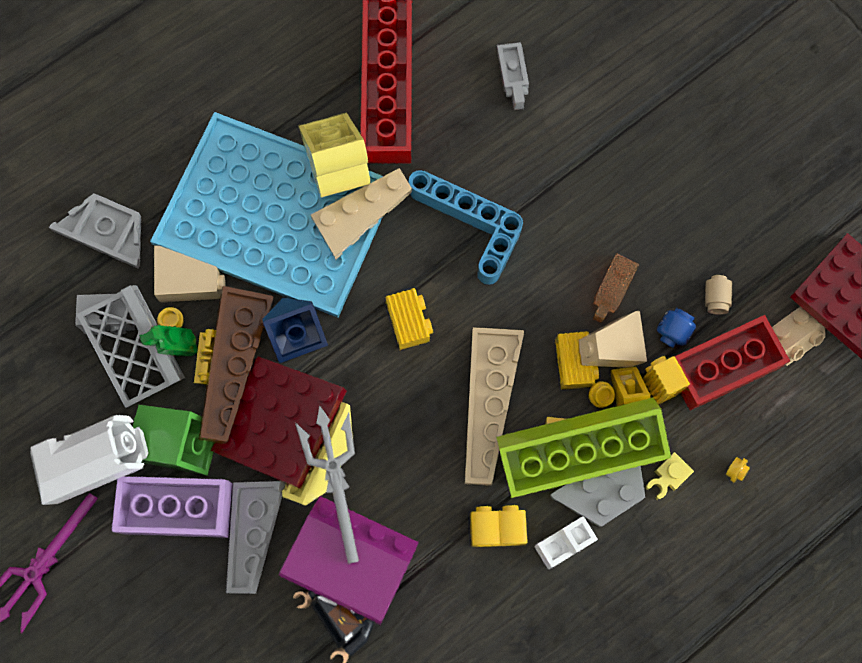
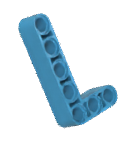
M422 170L413 172L409 177V185L412 188L410 195L413 199L492 235L479 262L477 275L484 284L490 285L497 282L520 236L523 225L521 216ZM416 183H424L426 185L422 189L414 187ZM446 193L449 197L440 199L436 195ZM468 203L471 208L465 210L460 208L459 205ZM484 213H489L493 215L494 218L491 220H486L482 217V215ZM511 223L517 229L511 231L506 229L504 225ZM503 245L506 251L497 252L494 246ZM491 266L496 272L487 274L483 271V268Z

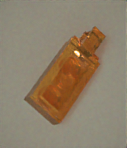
M616 253L594 298L593 304L599 306L593 317L594 320L602 323L608 311L615 313L619 308L639 266L638 263Z

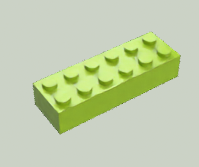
M654 398L496 437L512 498L671 458L661 408Z

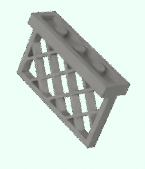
M130 285L122 289L121 292L76 314L125 408L185 378L174 355L158 354L156 346H146L140 342L139 335L147 333L151 327L157 326V323L137 286ZM121 298L126 306L123 317L110 313L113 302ZM107 306V307H106V311L99 310V309H101V308ZM93 312L103 314L104 317L100 329L91 327L86 316ZM129 313L133 320L128 319ZM108 317L122 321L118 335L104 331ZM126 322L136 325L138 329L136 341L122 336ZM103 334L116 338L112 352L103 350L100 345ZM121 340L134 344L130 358L117 354ZM138 346L148 348L151 354L148 364L134 360ZM115 358L129 362L125 375L115 373L113 369ZM133 363L146 367L143 381L129 377ZM150 370L159 371L165 382L158 386L147 383ZM127 381L141 385L138 396L129 400L125 392ZM145 387L151 388L150 390L144 392Z

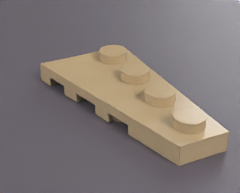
M399 168L311 214L313 222L335 260L342 255L345 249L356 243L363 233L375 226L381 217L393 210L411 194L412 188Z

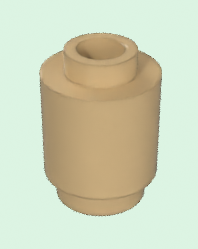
M714 275L706 281L705 306L708 307V313L727 314L732 306V281L728 280L726 276Z

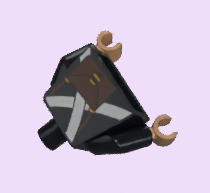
M310 590L308 592H296L293 598H298L301 595L305 597L304 604L297 608H307L311 605L339 649L333 652L331 659L336 654H341L344 658V661L341 663H346L349 658L348 655H354L368 641L374 626L373 620Z

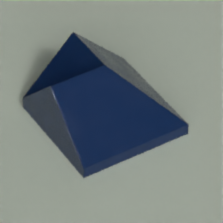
M282 298L262 319L279 363L328 346L312 301Z

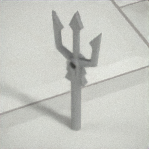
M319 407L316 424L321 426L328 460L312 457L308 444L310 435L296 423L295 425L307 464L326 470L325 481H328L326 493H333L348 564L355 563L359 559L344 490L348 489L349 485L344 480L345 474L340 468L355 454L350 414L348 412L341 430L345 431L347 451L334 458L328 430L330 419L322 408Z

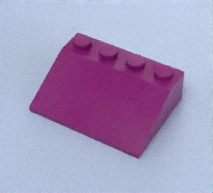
M320 496L309 513L279 576L381 624L419 542L348 509L359 559L358 562L348 564L335 503Z

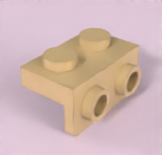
M801 306L772 327L790 359V362L786 364L787 366L793 361L801 359L805 352L814 346L820 345L825 338V327Z

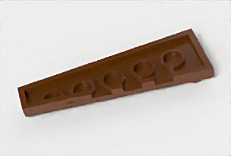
M226 286L222 287L198 440L227 443L245 383L251 370L252 361L260 342L264 327L262 319L270 311L273 296Z

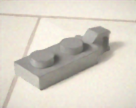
M521 42L497 45L498 61L506 97H512L514 110L524 109V95L528 94L529 81Z

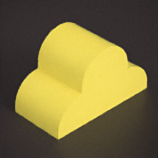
M347 113L299 126L321 198L370 184L364 139Z

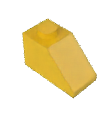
M637 367L611 370L616 406L650 398V393Z

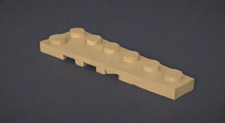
M474 327L472 329L465 484L492 485L499 453L496 437L503 434L524 330Z

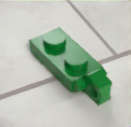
M157 325L151 327L147 333L139 335L142 345L156 346L158 354L193 356L198 353L196 337L191 329Z

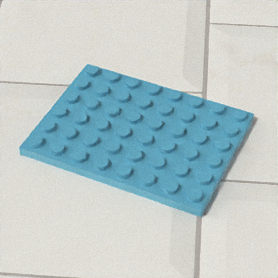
M214 112L150 242L154 246H162L216 266L223 273L289 299L312 301L315 309L339 318L382 217L375 226L363 233L356 243L345 249L342 255L335 260L313 222L311 214L362 187L321 198L305 146ZM369 171L370 183L383 177Z

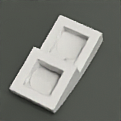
M583 516L534 547L549 570L598 539Z

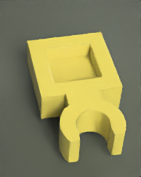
M674 452L671 454L670 459H666L654 471L659 478L649 481L645 488L648 490L653 485H657L660 488V493L655 498L659 500L666 495L668 486L673 491L676 490L694 471Z

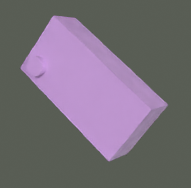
M118 478L112 532L133 535L229 538L233 483L220 479Z

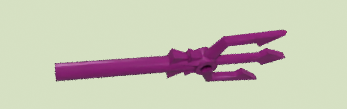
M89 492L45 550L38 547L36 557L31 559L28 568L9 567L0 577V587L12 574L25 579L5 606L0 608V622L10 617V609L30 583H32L39 595L28 612H22L21 633L24 631L47 595L41 580L42 575L50 571L48 567L58 562L54 555L98 500L96 496Z

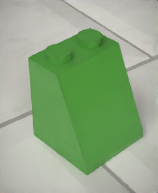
M138 405L133 428L139 427L143 431L148 449L147 458L143 459L142 463L208 476L213 456L211 449L215 442L198 440L202 416L190 411Z

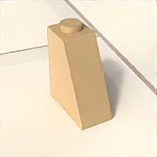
M154 246V295L160 302L220 299L221 289L223 286H226L225 276L221 275L216 266L162 246Z
M640 311L620 317L579 339L582 365L628 368L647 362Z

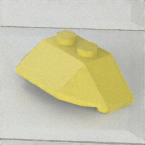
M341 402L329 428L334 458L347 451L345 431L341 430L348 412L351 421L350 405ZM324 441L315 459L328 460ZM311 466L301 489L286 483L285 488L282 490V497L306 506L326 492L328 481H325L326 470Z

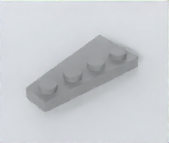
M282 481L233 483L226 593L256 594L282 499V490L285 488L286 483Z

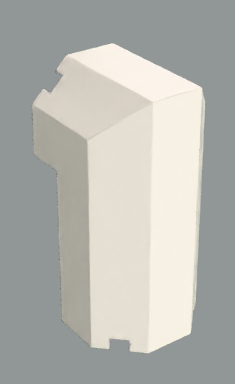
M114 415L74 434L64 436L65 440L56 441V438L32 446L30 454L42 505L59 504L142 469L144 463H141V461L147 458L148 455L143 431L139 427L134 429L130 425L134 421L129 416Z

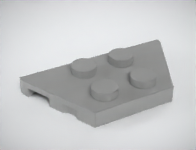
M94 193L85 199L83 204L71 209L67 217L58 223L53 222L49 227L53 232L135 268L139 269L141 215L125 206Z
M641 466L566 484L552 493L550 497L554 501H558L570 508L576 514L584 516L596 526L602 527L645 498Z

